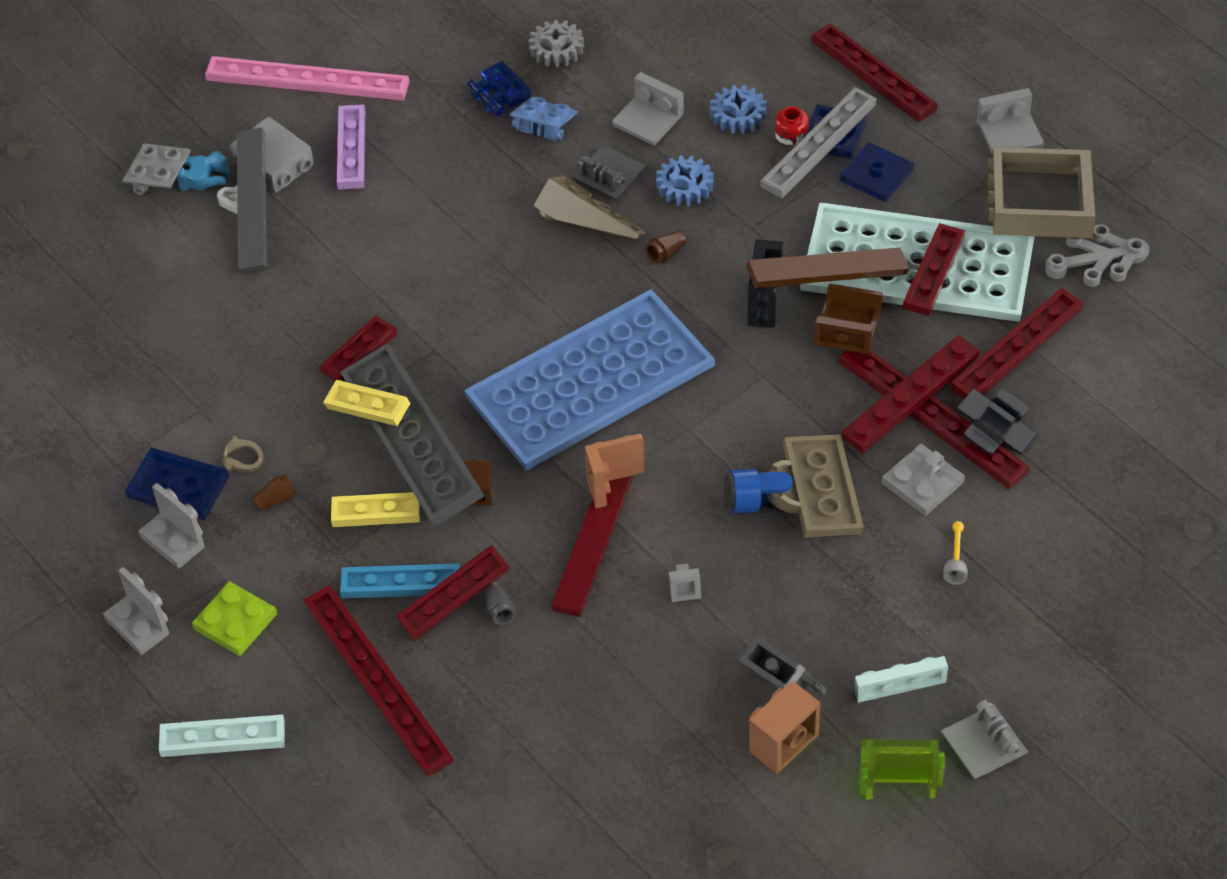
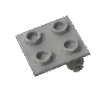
M143 143L126 173L123 183H131L134 187L133 191L138 195L146 193L149 189L148 186L171 188L191 150Z
M986 700L981 701L976 706L978 709L977 713L941 730V733L974 780L1028 753L993 703H988Z

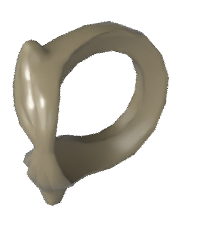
M234 435L224 449V458L221 463L226 472L233 470L241 473H252L261 467L264 459L263 452L256 443L237 439L236 435ZM248 447L257 453L258 460L254 464L245 465L232 457H228V455L235 449Z

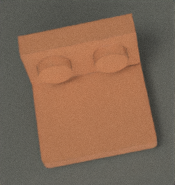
M642 434L627 435L619 439L596 442L585 446L587 482L595 508L607 506L606 494L611 493L609 481L645 472Z

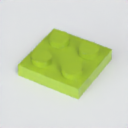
M229 581L192 622V626L197 632L236 655L241 656L274 619L277 611L274 606Z

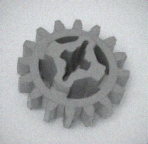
M554 20V23L551 25L546 21L544 22L545 27L536 26V32L530 33L529 50H531V56L536 57L538 63L544 60L547 67L551 63H554L555 67H559V64L562 62L567 66L569 65L568 60L577 61V55L583 54L584 37H582V31L577 30L575 24L568 26V21L566 20L562 24H558V20Z

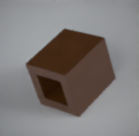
M481 460L463 461L484 494L483 498L470 506L492 505L493 477L491 462Z

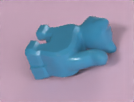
M214 151L207 157L200 155L188 156L183 164V168H181L177 175L180 191L189 189L204 190L216 185H225L226 178L222 176L210 177L212 171L230 174L227 157L220 151Z

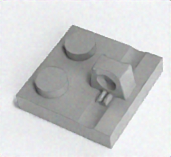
M919 444L882 477V484L926 517L964 483L965 475L944 460V456L939 452H932L923 444Z

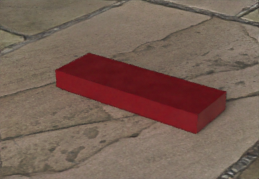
M375 315L319 366L321 373L333 381L345 382L341 371L387 344L397 335V329Z

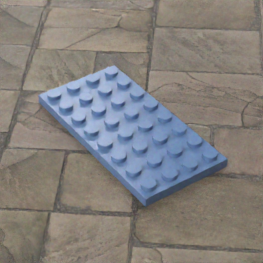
M650 289L465 390V397L527 471L714 367L715 359L654 291Z

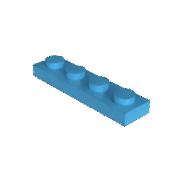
M459 563L342 567L341 598L423 596L461 568Z

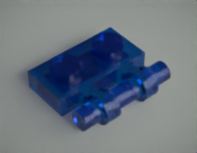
M503 61L481 71L483 80L477 82L475 79H470L467 83V86L471 89V94L476 99H480L484 103V107L496 116H501L504 113V108L501 106L504 102L512 108L532 97L531 88ZM493 89L496 93L490 95L487 91Z

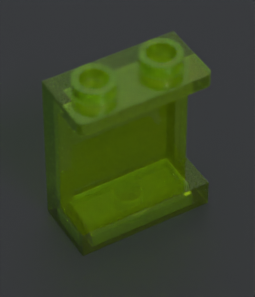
M861 739L859 763L860 799H872L874 782L928 783L929 798H936L937 787H943V771H945V753L939 752L938 740Z

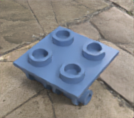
M533 97L510 113V116L514 117L512 126L516 127L517 131L535 135L537 132L539 137L543 136V138L556 141L557 139L561 140L564 135V130L560 129V127L574 117L578 111L570 109L566 104H552L546 102L543 98Z

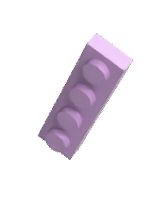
M364 104L338 106L337 187L338 190L364 188L365 106Z

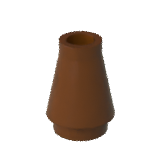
M679 230L651 238L645 248L646 254L652 262L664 263L681 246L686 244V238Z
M283 474L280 477L276 475L252 498L259 510L263 511L266 508L292 500L291 496L297 492L287 475Z

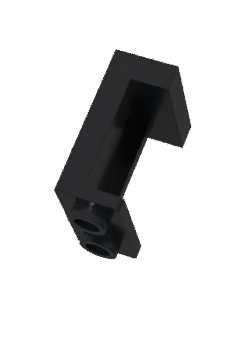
M755 239L752 260L783 257V241ZM750 277L748 285V326L774 328L776 325V288H755Z

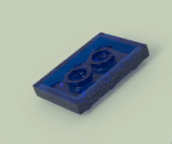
M151 447L125 493L129 499L158 507L152 486L158 483L164 489H171L181 503L191 505L197 512L198 519L205 520L230 475L228 469Z

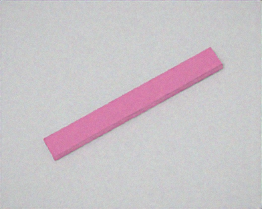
M214 56L211 57L205 73L206 81L404 101L409 86V76Z

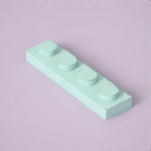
M283 715L160 724L159 753L161 757L283 748L285 745V720Z

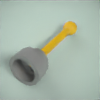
M956 521L952 525V529L955 532L953 559L945 564L943 572L944 580L954 585L964 583L968 575L967 565L964 561L959 560L960 537L964 529V525L960 521Z

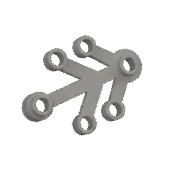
M1098 224L1094 226L1092 239L1099 243L1105 242L1116 248L1109 249L1084 238L1072 239L1071 237H1066V244L1069 247L1080 248L1089 253L1066 258L1061 254H1053L1046 260L1045 273L1050 278L1060 279L1066 275L1067 268L1096 263L1093 268L1085 270L1083 278L1085 285L1095 287L1099 285L1102 274L1112 260L1122 258L1120 263L1113 264L1110 269V278L1120 282L1126 279L1127 271L1133 263L1137 264L1145 260L1149 255L1150 248L1148 243L1142 239L1131 238L1125 240L1110 234L1109 228L1106 225Z

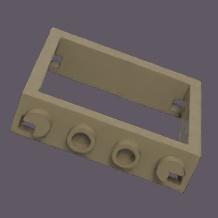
M993 147V158L987 159L988 222H993V235L1093 238L1095 204L1091 150ZM1002 172L1078 174L1080 211L1003 208Z

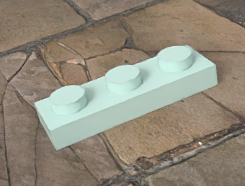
M945 656L938 658L928 657L916 663L907 665L897 664L881 671L864 672L859 676H855L854 693L857 702L946 683L948 664Z

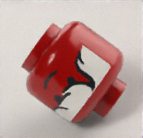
M789 106L776 114L774 133L780 143L794 146L808 134L809 118L804 110L795 106Z

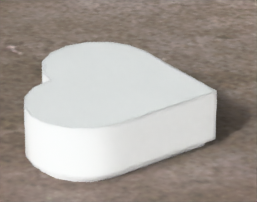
M237 186L234 188L225 187L219 190L217 193L219 205L238 215Z

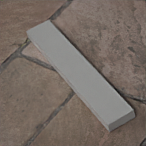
M855 87L760 181L761 188L782 199L876 105L877 98Z

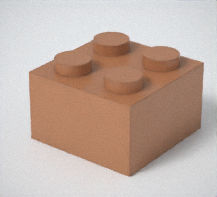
M791 681L784 688H778L772 695L771 700L763 708L758 707L749 718V752L778 774L819 735L820 702L794 681Z

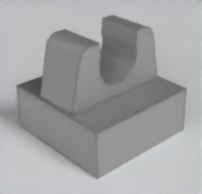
M688 563L676 565L677 571L669 572L672 602L701 599L699 569H689Z

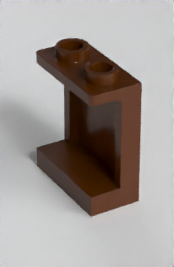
M830 283L827 288V298L822 314L817 316L815 322L814 345L869 354L881 316L883 293Z

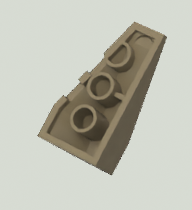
M566 176L549 178L534 204L540 210L539 214L551 221L555 219L635 239L644 237L646 233L624 216L614 213V215L609 213L611 210L609 205L605 202L590 199L593 195L591 192Z

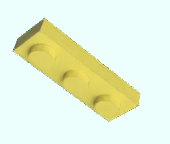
M339 380L335 381L323 402L327 409L398 426L410 405L409 400L405 396Z
M413 492L332 497V527L420 522V503Z

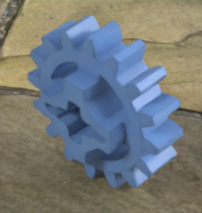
M732 85V90L724 87L722 88V94L715 93V99L711 100L710 117L714 118V125L721 124L722 131L729 128L731 134H734L736 130H740L741 134H744L747 128L754 131V125L761 126L762 119H766V100H763L762 93L756 94L755 88L749 91L746 90V85H743L741 89H737L736 85Z
M682 155L679 156L678 161L670 158L669 165L662 163L661 170L656 172V189L659 190V196H666V202L668 203L676 200V206H679L681 202H685L687 206H690L693 200L699 204L701 203V197L708 198L709 191H713V172H710V165L703 166L702 159L695 162L693 156H690L688 160H684Z

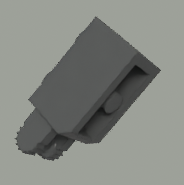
M758 636L755 637L739 659L741 664L751 674L775 690L780 687L784 688L791 681H794L804 690L810 686L814 691L823 695L828 690L822 683L814 679L803 666Z

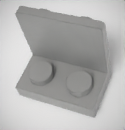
M640 72L634 78L635 97L613 119L612 123L614 127L651 145H656L684 115L683 92Z
M1029 88L978 99L976 121L992 155L993 147H1043L1044 141L1030 115L1032 94Z
M156 483L152 486L160 513L138 532L141 539L180 569L205 548L201 536L203 531L198 525V514L195 509L189 504L184 505L181 503L171 489H164Z
M122 567L118 572L127 596L104 612L103 615L105 620L140 655H143L169 635L166 625L168 618L161 609L163 602L154 590L149 592L145 588L142 579L135 572L130 574Z

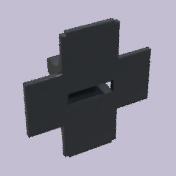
M1002 388L992 400H989L973 389L957 408L958 411L974 421L963 434L965 438L991 455L1002 442L1018 454H1021L1037 434L1020 422L1030 409L1028 405Z

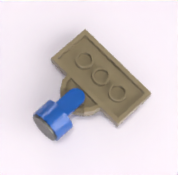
M841 434L784 437L783 448L786 460H780L772 464L769 472L757 473L756 469L729 470L725 475V503L731 514L757 513L760 505L772 503L778 509L787 513L799 514L805 538L861 535L864 526Z

